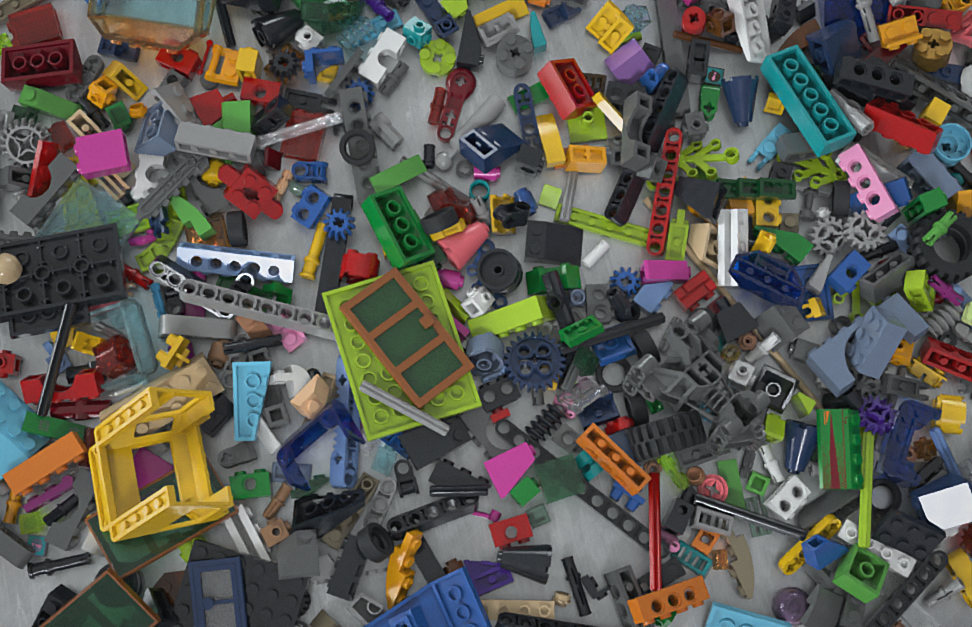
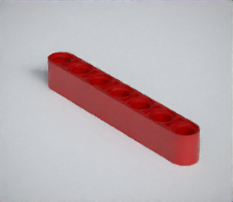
M675 127L668 129L665 134L661 157L668 161L665 172L671 171L673 176L671 178L663 177L662 183H657L646 244L649 256L654 259L662 257L665 252L683 147L682 132ZM678 135L679 139L672 142L669 140L671 136ZM670 153L676 154L673 160H668L666 157ZM667 189L670 191V194L666 197L660 195L662 190ZM658 209H667V212L664 215L657 214ZM657 226L664 228L660 234L654 233V229ZM653 245H660L661 248L658 252L654 253L650 250Z

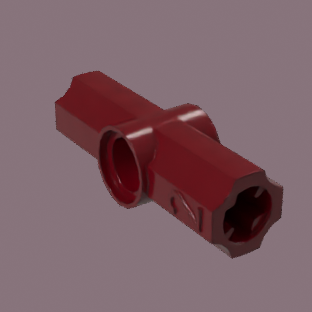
M90 399L51 403L50 415L61 420H91V418H100V412L113 404L112 400L91 401Z

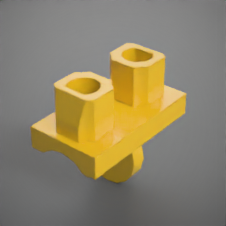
M170 334L166 339V343L172 346L170 351L167 353L161 349L155 356L161 363L160 366L172 371L175 365L180 368L183 362L189 364L191 360L187 356L190 350L186 348L191 341L180 335Z

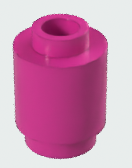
M474 166V180L481 179L486 182H497V178H500V166L495 167L487 174H483Z
M445 268L438 270L443 288L457 291L459 287L463 288L465 276H462V272Z

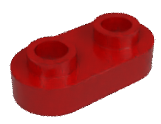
M628 415L606 423L607 427L604 428V431L608 436L633 427L635 424L633 418H628Z

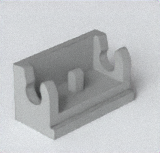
M509 12L476 27L483 47H489L500 42L508 34L520 32L514 16L510 15Z

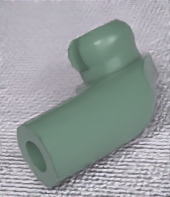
M291 181L289 183L290 192L302 198L301 193L306 186L299 184L297 181Z

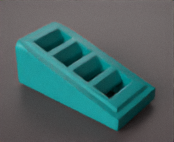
M532 11L530 14V34L535 55L546 51L547 42L536 12Z
M679 540L680 550L672 552L670 557L677 556L681 565L698 576L702 575L703 579H705L714 565V560ZM684 547L686 550L680 558L678 555ZM690 552L693 553L689 561L686 562L685 559ZM696 557H699L700 559L698 560L695 567L692 566V563L694 562ZM703 562H706V565L704 566L703 570L700 571V566Z

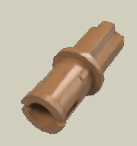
M282 483L275 496L271 497L272 500L262 516L267 520L273 519L281 506H285L283 503L291 491H293V488Z

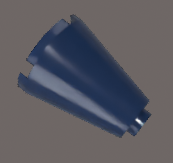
M751 75L730 77V81L725 82V78L721 79L733 124H737V127L749 126L748 123H751L753 120L759 76L755 75L754 79H752Z
M786 419L785 468H788L789 473L799 475L800 472L805 471L818 445L817 426Z

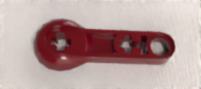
M455 68L449 72L446 78L445 85L448 97L437 130L438 140L442 143H449V140L455 135L464 102L476 88L477 81L475 75L467 68ZM463 79L466 84L458 86V82ZM450 113H453L455 118H452V119H451L450 126H449V125H447V123H448V117H447V116H449ZM449 130L451 133L450 137L442 138L440 136L441 131Z

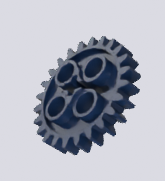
M532 331L531 336L524 332V338L517 336V342L510 341L512 347H506L508 353H504V359L506 360L503 366L506 367L504 369L505 374L510 373L508 380L514 379L513 386L519 383L520 390L527 387V392L529 393L531 388H534L535 393H537L538 388L545 392L546 386L551 389L553 388L552 382L559 383L558 377H563L562 371L566 369V365H564L566 358L562 357L565 354H561L559 344L555 345L556 338L549 340V334L542 337L541 331L538 336H535L534 331ZM547 350L549 353L546 355H541L539 351ZM521 351H527L529 354L527 356H522L519 353ZM548 368L550 371L548 373H542L540 369ZM522 369H528L530 370V373L522 374L520 371Z

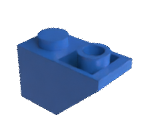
M818 534L801 543L805 562L817 570L825 568L849 552L848 547Z

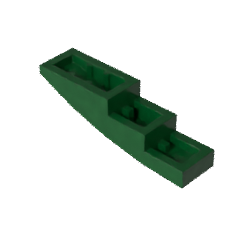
M764 177L758 179L738 178L737 180L716 179V182H720L727 188L724 199H796V180Z

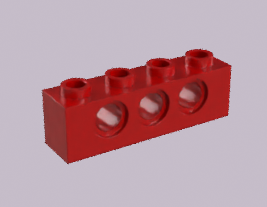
M927 336L919 350L921 362L972 382V353Z

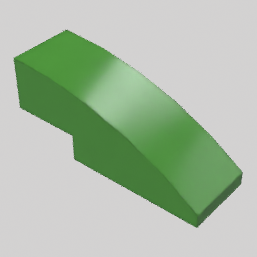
M419 154L370 177L369 181L375 192L378 193L397 187L426 172L427 169Z
M172 196L169 199L183 225L188 229L194 227L199 237L204 241L217 233L207 218L188 201L180 196Z

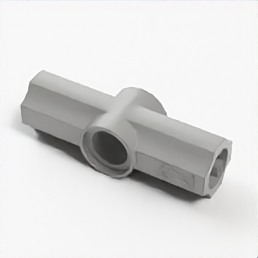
M837 89L829 91L859 134L866 136L873 130L874 122L860 110L861 106L857 102L847 99Z

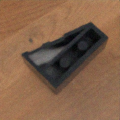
M351 534L343 540L341 546L343 552L341 557L338 556L334 565L336 570L334 575L329 578L328 590L326 592L347 601L353 600L368 560L357 544V536Z

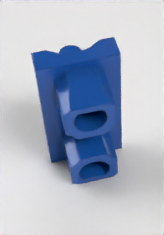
M614 481L611 485L613 488L610 491L609 497L618 502L623 494L629 499L624 507L630 512H634L639 505H643L646 501L638 494L631 496L617 481Z

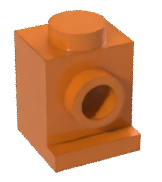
M699 529L690 546L708 556L719 539L720 534ZM703 536L708 538V543L702 542Z

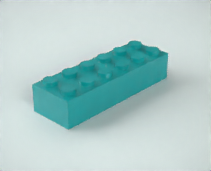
M794 45L767 55L760 67V71L816 156L821 157L850 145L857 132L799 46Z

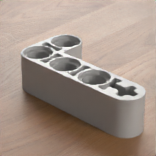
M163 314L159 318L158 338L167 339L170 334H174L184 338L234 341L237 336V321Z

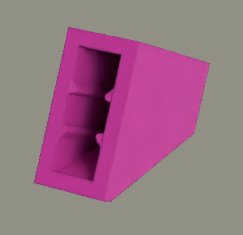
M644 260L639 267L641 287L646 284L670 281L674 284H684L691 278V267L687 266V261Z
M524 442L483 463L500 499L506 497L535 461L534 456L537 454L532 444L528 445L527 442Z

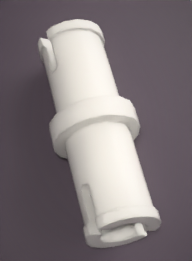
M772 332L765 340L759 341L756 347L744 356L746 361L754 365L761 357L767 356L770 353L769 351L782 340L777 333Z
M770 444L761 446L758 450L773 484L784 481L785 478L778 465L779 461L775 459Z

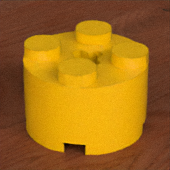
M938 394L936 399H932L931 410L934 411V418L930 420V429L937 426L941 429L942 433L961 435L963 429H960V425L965 424L966 402H962L965 397Z

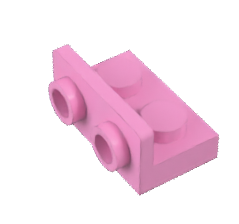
M286 313L281 314L284 318H290ZM268 323L265 324L274 335L281 334L282 340L280 342H283V346L290 354L308 340L305 336L307 333Z

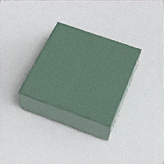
M544 503L525 511L533 529L551 522Z

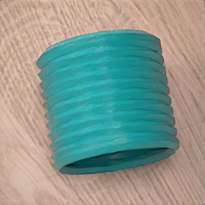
M475 180L470 185L469 196L475 199L472 194L473 188L483 186L487 189V194L482 197L485 203L490 195V186L484 180Z

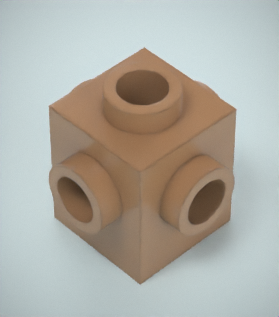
M277 517L267 521V526L260 529L269 548L280 544L293 531L288 520L284 521V519H278ZM277 529L280 530V534H279V535H276V530H277Z

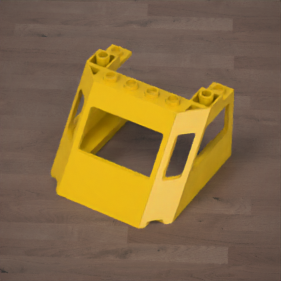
M148 387L95 427L94 437L96 444L89 448V463L100 530L102 532L109 531L113 542L218 520L228 514V509L234 506L230 486L224 487L215 494H213L211 489L206 454L199 427L210 419V413L215 410L211 391ZM175 396L195 397L178 410L150 415ZM170 417L174 418L170 431L134 437L137 424ZM168 442L170 443L180 502L176 500L174 485H166L141 502L132 449ZM184 515L191 519L190 521L171 524Z

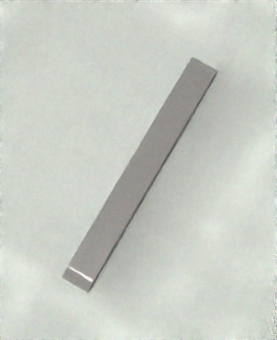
M186 279L180 285L179 297L186 303L336 341L328 314L193 279ZM189 288L193 290V293H186L184 290ZM208 293L211 294L213 297L206 298L204 294ZM223 299H230L232 303H225ZM242 304H250L251 308H245ZM267 308L271 313H264L262 309ZM286 313L290 318H284L281 314ZM305 318L309 323H303L300 319ZM319 323L326 324L328 328H322Z

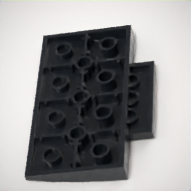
M116 223L0 244V254H13L22 265L21 276L15 282L8 285L0 284V323L9 322V333L12 340L58 331L64 306L67 302L77 305L71 328L91 325L89 306L128 299L123 256Z

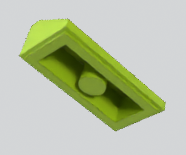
M444 288L443 290L452 316L465 325L470 318L469 314L460 305L462 302L447 288Z
M801 392L792 395L790 403L799 418L809 415L816 404L815 400Z

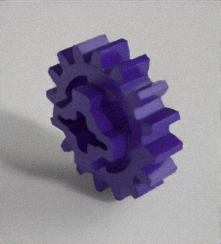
M869 395L868 398L862 397L864 404L857 409L860 416L859 426H864L865 432L871 430L872 435H875L876 432L880 436L884 432L889 433L895 427L898 416L895 415L897 410L892 409L893 403L887 404V399L880 400L879 395L875 399L872 395Z

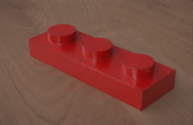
M38 140L27 192L28 196L36 198L43 195L49 189L51 173L48 166L57 156L59 143Z

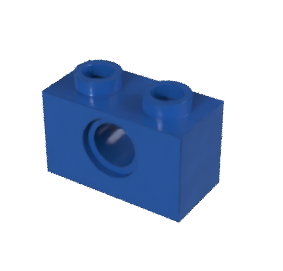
M854 249L831 271L825 282L840 296L845 293L850 294L857 287L855 283L868 273L867 270L872 265ZM846 270L851 272L852 278L848 277Z

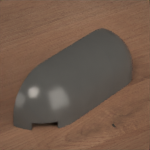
M829 490L801 510L798 516L800 526L807 530L808 533L828 514L835 515L840 521L859 509L860 490Z

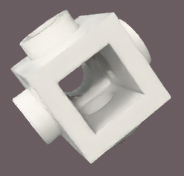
M305 25L295 35L296 47L303 54H305L304 50H309V48L318 47L322 49L326 45L324 37L321 36L320 31L315 27L310 28L308 25Z
M485 286L473 287L466 293L467 297L460 305L473 319L488 313L495 299Z
M737 360L735 366L731 365L727 372V376H729L727 385H730L732 390L746 391L748 386L752 387L757 376L754 375L755 367L748 362Z

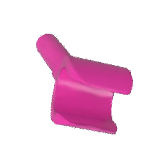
M492 509L490 514L480 511L473 513L475 516L484 517L493 522H498L502 515Z

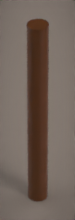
M676 30L673 32V38L689 42L692 39L711 41L710 47L739 54L743 52L742 46Z

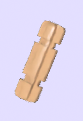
M287 169L283 170L282 178H279L276 184L278 192L274 198L279 202L281 200L280 197L284 195L289 185L288 181H291L293 177L292 172Z

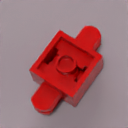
M227 163L219 167L218 178L227 185L223 191L224 198L254 220L261 212L274 220L282 216L283 206L274 198L278 192L276 184L250 164H245L240 171Z

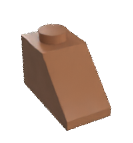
M241 316L235 318L251 339L274 335L264 322Z

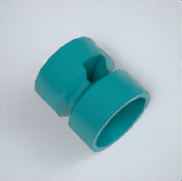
M585 450L570 461L577 470H582L581 475L587 482L604 470Z

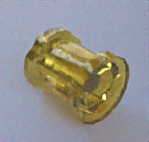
M730 344L722 349L720 356L726 359L728 364H732L739 359L741 351L738 346ZM732 351L734 354L728 357L727 354Z

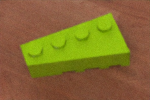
M535 295L470 319L467 322L472 337L491 332L498 339L510 336V333L525 331L529 327L542 325L544 322L556 319L554 311L550 310L547 306V297Z

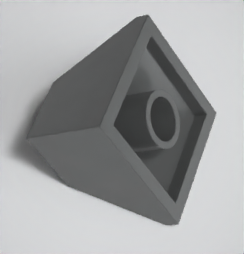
M316 529L295 531L276 546L279 580L320 576Z

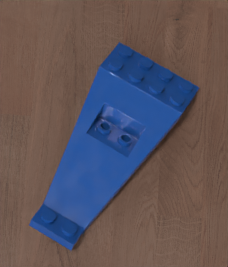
M466 566L430 582L364 626L405 627L406 624L407 627H492Z

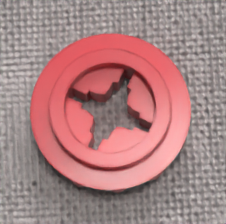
M706 475L705 481L697 487L698 493L721 501L728 497L729 487L726 480L720 475ZM716 484V489L720 493H713L711 495V491L706 486L713 487Z

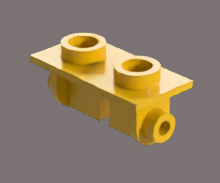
M764 230L760 231L748 255V266H752L754 270L759 272L761 269H764L768 259L766 254L771 253L775 243H777L776 234Z
M912 355L913 363L910 362V365L905 367L909 373L919 379L925 373L926 376L923 381L930 384L933 388L937 387L939 389L943 384L942 379L947 381L944 371L922 363L920 356L916 358Z

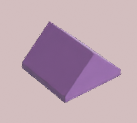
M634 38L604 60L620 83L631 85L639 81L647 70L656 68Z

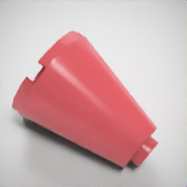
M477 221L468 225L462 232L436 240V243L451 261L449 263L459 271L489 237L488 232L490 229L484 222L480 223Z

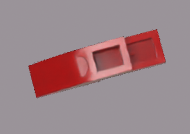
M889 4L886 22L915 15L917 26L960 30L963 11L908 5L893 7Z

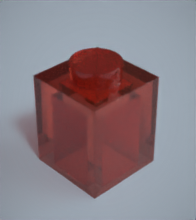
M64 120L55 122L51 125V128L47 129L48 133L52 134L51 138L53 141L59 143L58 149L63 154L74 148L76 137Z

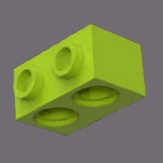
M926 269L906 271L903 290L911 307L916 312L933 311L936 292L927 284L930 278Z

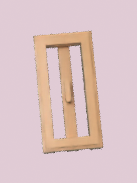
M117 174L112 175L125 188L123 191L108 176H103L119 192V195L116 196L99 177L94 178L116 201L125 195L126 189H131Z

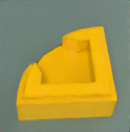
M333 65L324 69L318 74L317 82L331 84L338 75L339 66Z

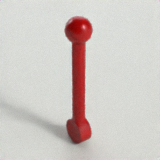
M212 40L206 41L207 48L200 68L197 69L199 76L204 72L203 68L210 48L214 45Z

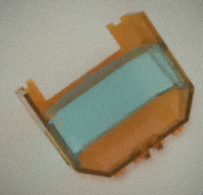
M89 0L87 17L102 37L110 40L111 44L122 45V42H127L130 48L154 51L164 48L167 53L178 54V51L186 50L209 35L216 0Z

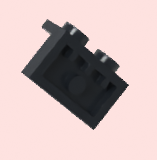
M222 392L213 396L215 410L210 413V419L199 426L212 438L234 416V403Z

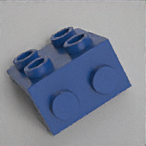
M329 46L324 49L312 47L309 50H304L305 60L302 61L304 78H308L309 85L317 84L316 67L345 64L343 49L338 46Z

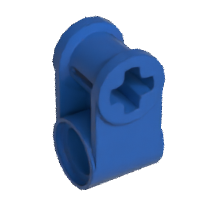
M660 63L655 69L650 68L639 79L638 82L642 87H646L645 91L648 95L652 96L658 91L666 71L670 69L668 64Z
M299 161L293 164L291 170L295 181L315 184L328 183L326 178L327 162ZM299 169L306 171L303 175L296 174V171Z

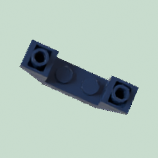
M414 0L433 30L443 39L459 30L450 13L446 14L437 0Z

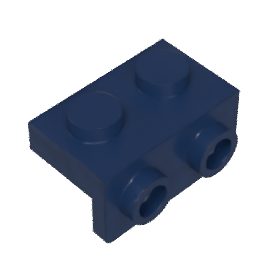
M611 390L600 392L595 396L585 397L575 402L577 415L584 431L593 422L600 426L620 418V413Z

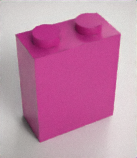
M122 129L75 138L74 152L79 158L77 170L86 180L132 171L127 138Z

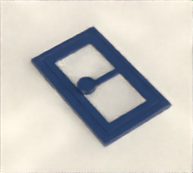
M241 557L188 562L194 627H248Z

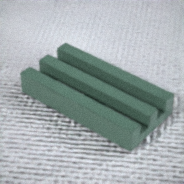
M764 496L744 499L747 510L751 511L749 502L752 501L754 511L760 514L757 500H759L762 515L768 517L767 508L763 505L765 502ZM749 523L752 538L772 534V530L766 529L764 531L763 527L758 526L759 532L756 533L755 525Z

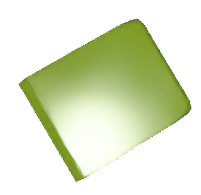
M544 184L538 204L556 210L562 189Z

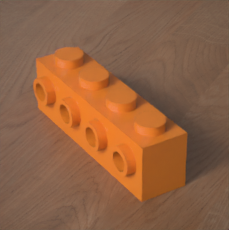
M71 431L2 476L14 496L22 495L24 497L34 491L33 487L38 484L42 486L51 480L50 477L55 473L59 475L68 469L67 466L74 462L76 464L85 459L84 455L89 451L78 433Z

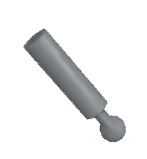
M492 93L449 140L451 145L449 149L436 155L435 165L441 170L450 168L453 164V157L460 153L459 138L474 128L488 126L506 107L505 102L498 95Z

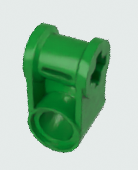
M701 84L698 112L703 111L704 119L710 122L717 111L720 86Z

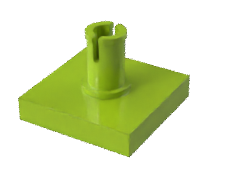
M599 107L586 111L575 119L567 120L571 145L607 141L608 139L604 113Z

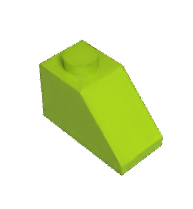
M775 413L765 415L763 422L765 429L763 431L767 433L765 435L766 442L776 444L783 441L786 421L782 420L780 415Z

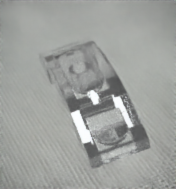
M889 570L880 591L885 600L901 585ZM895 598L893 604L895 608L899 609L902 606V602L899 598ZM915 601L901 615V618L910 627H941Z

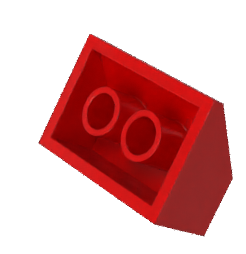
M574 58L551 60L537 73L541 84L544 86L563 121L575 119L583 115L584 112L598 107L592 99L595 93Z

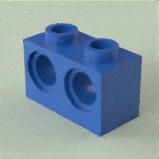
M310 184L309 187L306 186L302 191L301 196L303 197L299 203L297 202L291 210L293 213L290 217L308 229H315L333 197L319 187ZM314 193H317L319 195V200L317 203H314L312 201V196ZM304 209L309 211L307 219H304L302 216Z

